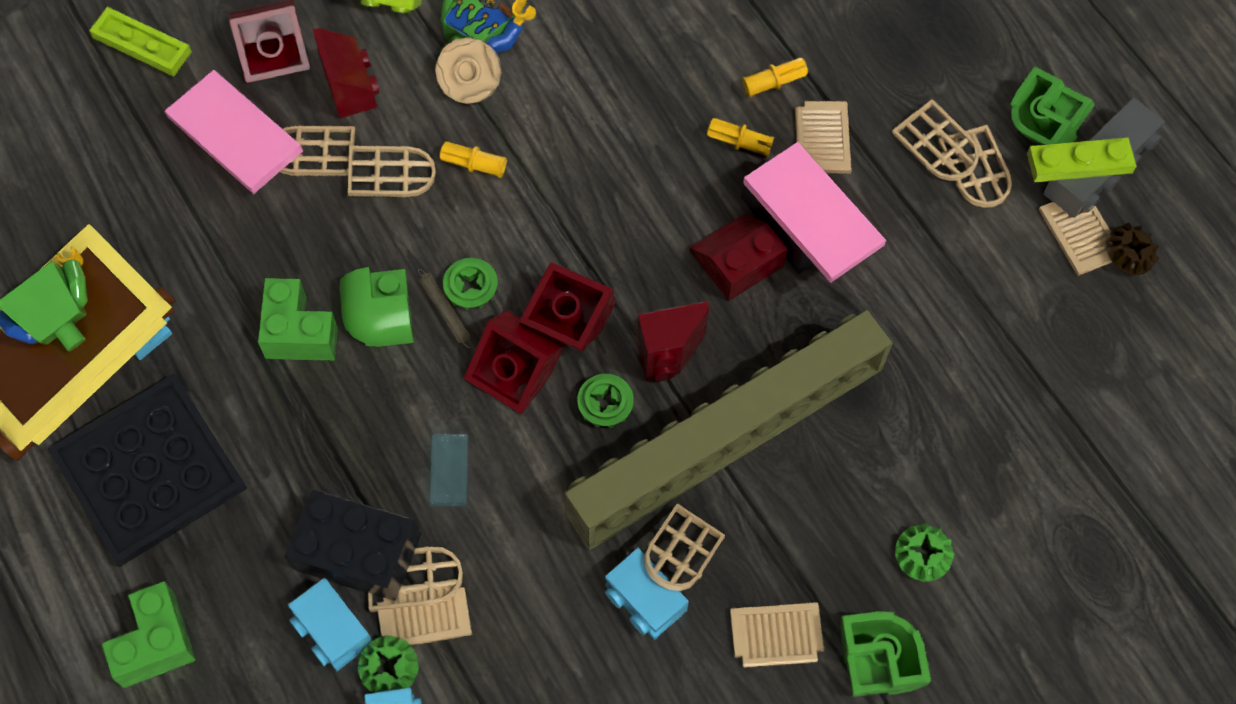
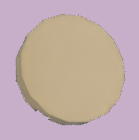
M469 37L456 39L446 45L441 51L435 67L437 83L444 94L455 101L465 104L481 102L491 96L499 85L502 73L500 59L494 49L482 40Z

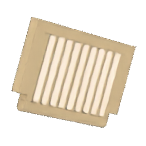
M805 101L804 107H796V141L799 142L825 173H851L847 101Z
M1054 202L1039 208V212L1077 276L1112 262L1106 248V241L1111 230L1096 206L1088 213L1083 210L1075 218L1069 216L1067 212H1064Z
M455 586L437 588L438 590H434L435 599L446 596ZM464 587L459 588L452 598L433 606L424 605L378 610L381 637L385 635L400 637L411 646L472 635ZM428 589L410 590L403 593V603L429 600ZM384 598V602L377 603V606L396 604L398 601L397 598L396 601Z
M818 603L730 609L734 657H742L743 667L818 662L817 652L824 650Z

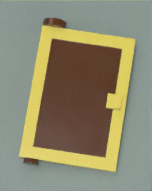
M90 224L58 252L66 259L71 255L72 250L70 247L73 246L83 258L82 269L86 278L88 298L84 309L87 314L74 325L86 340L77 348L68 352L58 338L49 344L39 342L28 344L8 337L0 328V448L16 461H19L35 443L40 445L162 329L167 324L165 319L175 311L171 305L176 300L161 286L155 290ZM56 255L44 265L46 266L49 262L52 261L54 263L59 264L63 268V266L56 259Z

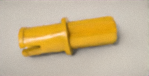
M797 58L776 67L771 64L767 70L743 77L742 82L745 92L750 98L772 88L781 89L782 84L806 76L808 68L803 58Z
M717 118L711 120L707 131L709 137L735 145L736 150L743 148L764 155V157H768L774 140L772 136L746 129L747 125L745 124L743 127Z
M444 142L440 150V159L442 161L466 167L469 172L477 170L498 176L499 178H502L504 175L507 157H500L480 151V148L477 146L472 149L450 142Z

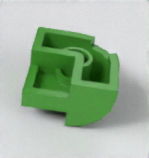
M1034 67L1011 102L1012 121L1020 133L1038 145L1071 143L1077 139L1076 131L1094 107L1093 100L1065 87L1061 79Z
M369 267L351 271L340 279L341 317L345 330L353 338L364 342L366 346L376 347L414 343L405 269L371 273Z
M881 611L842 616V650L844 663L847 664L852 697L888 693V695L900 694L922 688L931 682L923 640L919 630L916 631L907 620L894 615V612Z

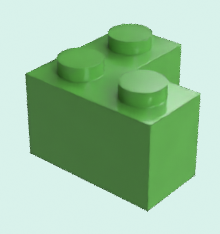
M265 278L258 339L260 348L265 359L335 360L338 328L333 313L305 311L306 294L300 279Z
M165 581L129 594L128 596L139 629L102 643L112 679L123 688L196 661L176 595Z

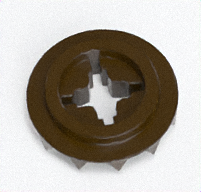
M1129 222L1113 229L1106 241L1107 253L1113 264L1121 271L1131 275H1142L1153 268L1159 259L1156 255L1159 246L1151 241L1152 234H1145L1142 231V225L1133 227ZM1132 242L1134 247H1139L1141 250L1136 253L1134 249H1129L1126 246Z

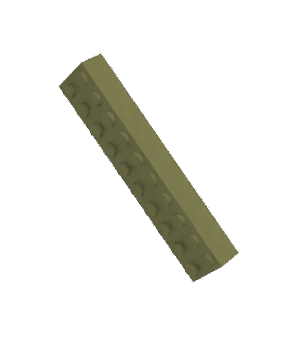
M868 310L858 316L855 314L847 316L838 324L837 329L830 333L823 331L813 337L809 342V346L800 351L797 349L789 351L780 359L779 364L770 369L766 366L756 371L751 376V381L741 387L738 384L731 386L721 394V399L711 405L709 403L701 404L692 411L691 417L683 422L674 421L661 430L660 436L650 442L648 439L638 442L630 449V454L620 460L617 458L608 460L599 468L597 474L588 479L581 477L569 485L568 491L565 492L567 518L590 551L881 372L893 344Z

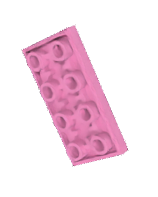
M215 70L210 72L165 110L167 117L253 194L303 152L301 145Z
M799 142L744 177L743 184L830 283L885 245L886 239Z

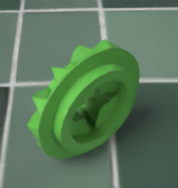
M465 258L453 263L447 269L443 278V289L445 296L448 297L454 306L464 307L467 311L473 307L482 309L483 305L489 300L493 301L494 294L498 289V279L495 270L487 262L477 258ZM477 279L478 289L470 288L464 292L465 285L463 281L471 282Z
M599 374L584 382L578 392L577 403L584 420L593 423L596 428L599 426L612 428L620 422H625L633 409L634 397L630 386L622 378L612 374ZM608 390H611V402L616 405H608L601 412L600 402L597 401V398L603 399L607 395Z
M927 523L917 526L911 525L900 535L895 546V556L899 567L909 577L919 581H933L941 578L950 569L955 554L952 549L951 539L942 533L941 528L931 527ZM926 539L928 549L936 554H931L924 565L922 553L916 552L914 549H919Z
M385 635L370 641L360 653L358 663L359 676L363 685L372 693L406 689L416 679L419 667L418 658L415 650L408 642L400 637ZM380 652L389 660L402 655L394 665L398 679L395 680L387 672L374 676L382 666L381 658L378 655Z

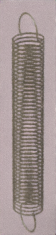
M425 273L427 274L425 276L428 281L425 282L423 280L421 285L425 290H428L426 292L432 298L431 300L437 309L442 310L439 313L444 317L443 319L449 328H452L451 332L457 341L459 339L464 342L462 339L470 336L465 327H462L464 326L460 319H457V314L453 308H450L451 305L441 289L437 288L439 286L435 280H432V275Z

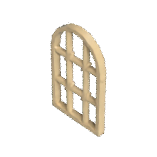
M933 99L892 130V134L926 169L940 179L948 181L961 180L969 176L977 166L979 159L978 146L970 134H967ZM931 106L945 119L940 125L939 123L936 124L925 113ZM919 116L933 128L926 136L925 134L922 135L911 124ZM950 124L964 139L959 143L957 141L954 142L942 129ZM906 126L920 139L913 146L899 133ZM935 134L937 136L940 135L952 149L945 154L943 152L940 153L928 140ZM968 142L975 152L974 161L961 149ZM922 145L924 147L927 146L939 159L931 165L916 149ZM956 153L963 157L971 167L965 172L960 173L947 159ZM940 164H945L955 175L941 173L935 168Z
M988 125L965 132L970 134L978 146L979 157L987 172L985 174L986 177L976 179L974 172L969 175L968 182L962 183L961 180H955L956 186L965 200L983 208L995 207L1003 203L1008 197L1012 186L1009 170ZM985 132L992 149L983 151L975 134ZM960 133L948 135L954 142L957 141L958 143L960 142L959 139L963 138ZM941 137L938 139V144L945 154L948 152L945 146L946 141ZM975 153L968 155L971 159H975ZM995 154L1002 172L993 174L986 159L988 158L987 155ZM960 155L956 159H951V157L947 159L953 166L963 162L966 170L971 167ZM1002 177L1006 178L1007 190L1004 195L997 183L998 179ZM991 181L998 199L986 201L980 188L982 186L981 183ZM974 186L980 200L969 195L965 188Z
M292 126L283 129L287 134L296 132L295 141L300 145H320V147H323L322 156H303V154H299L290 162L294 163L293 169L283 168L280 171L282 174L295 176H348L347 170H327V161L349 162V156H331L328 154V146H354L355 126ZM301 132H324V140H304V138H301ZM329 132L351 133V139L332 140L331 138L329 139ZM299 161H319V163H322L321 169H298Z
M349 146V168H347L348 196L404 198L421 195L434 183L436 175L434 161L428 153L414 147ZM353 152H375V159L353 160ZM380 152L403 153V159H400V161H381ZM409 153L418 154L427 161H409ZM352 165L375 166V173L371 177L352 176ZM403 166V175H400V177H380V167ZM412 166L431 167V178L408 177V168H412ZM352 182H374V190H352ZM383 182H403V191H379L380 184H383ZM427 183L418 190L408 191V184Z
M676 504L653 540L648 543L643 557L645 569L651 579L668 590L682 591L688 589L702 577L703 570L725 535L679 504ZM675 512L686 518L678 531L668 525ZM691 522L703 529L695 542L687 538L684 533ZM664 529L671 533L673 538L665 551L654 545ZM707 533L718 539L711 552L702 548L701 544ZM679 540L689 545L690 549L682 562L672 557L673 554L671 553ZM651 550L659 554L658 557L660 558L654 568L650 563L649 554ZM696 551L707 557L698 573L689 568L690 565L688 564ZM666 560L677 566V571L670 582L657 574ZM683 571L693 577L690 582L676 583Z
M425 546L423 548H416L414 554L426 553V562L420 565L409 566L407 572L427 570V581H424L423 584L401 585L397 596L398 603L373 606V594L368 593L369 611L377 612L378 610L408 608L411 606H433L434 604L447 601L456 594L462 585L463 571L459 559L453 552L443 547ZM431 552L443 553L451 557L453 561L432 563ZM458 567V580L433 582V571H436L437 568ZM455 586L446 596L435 599L434 590H438L437 588ZM428 589L429 600L403 603V593H406V591Z

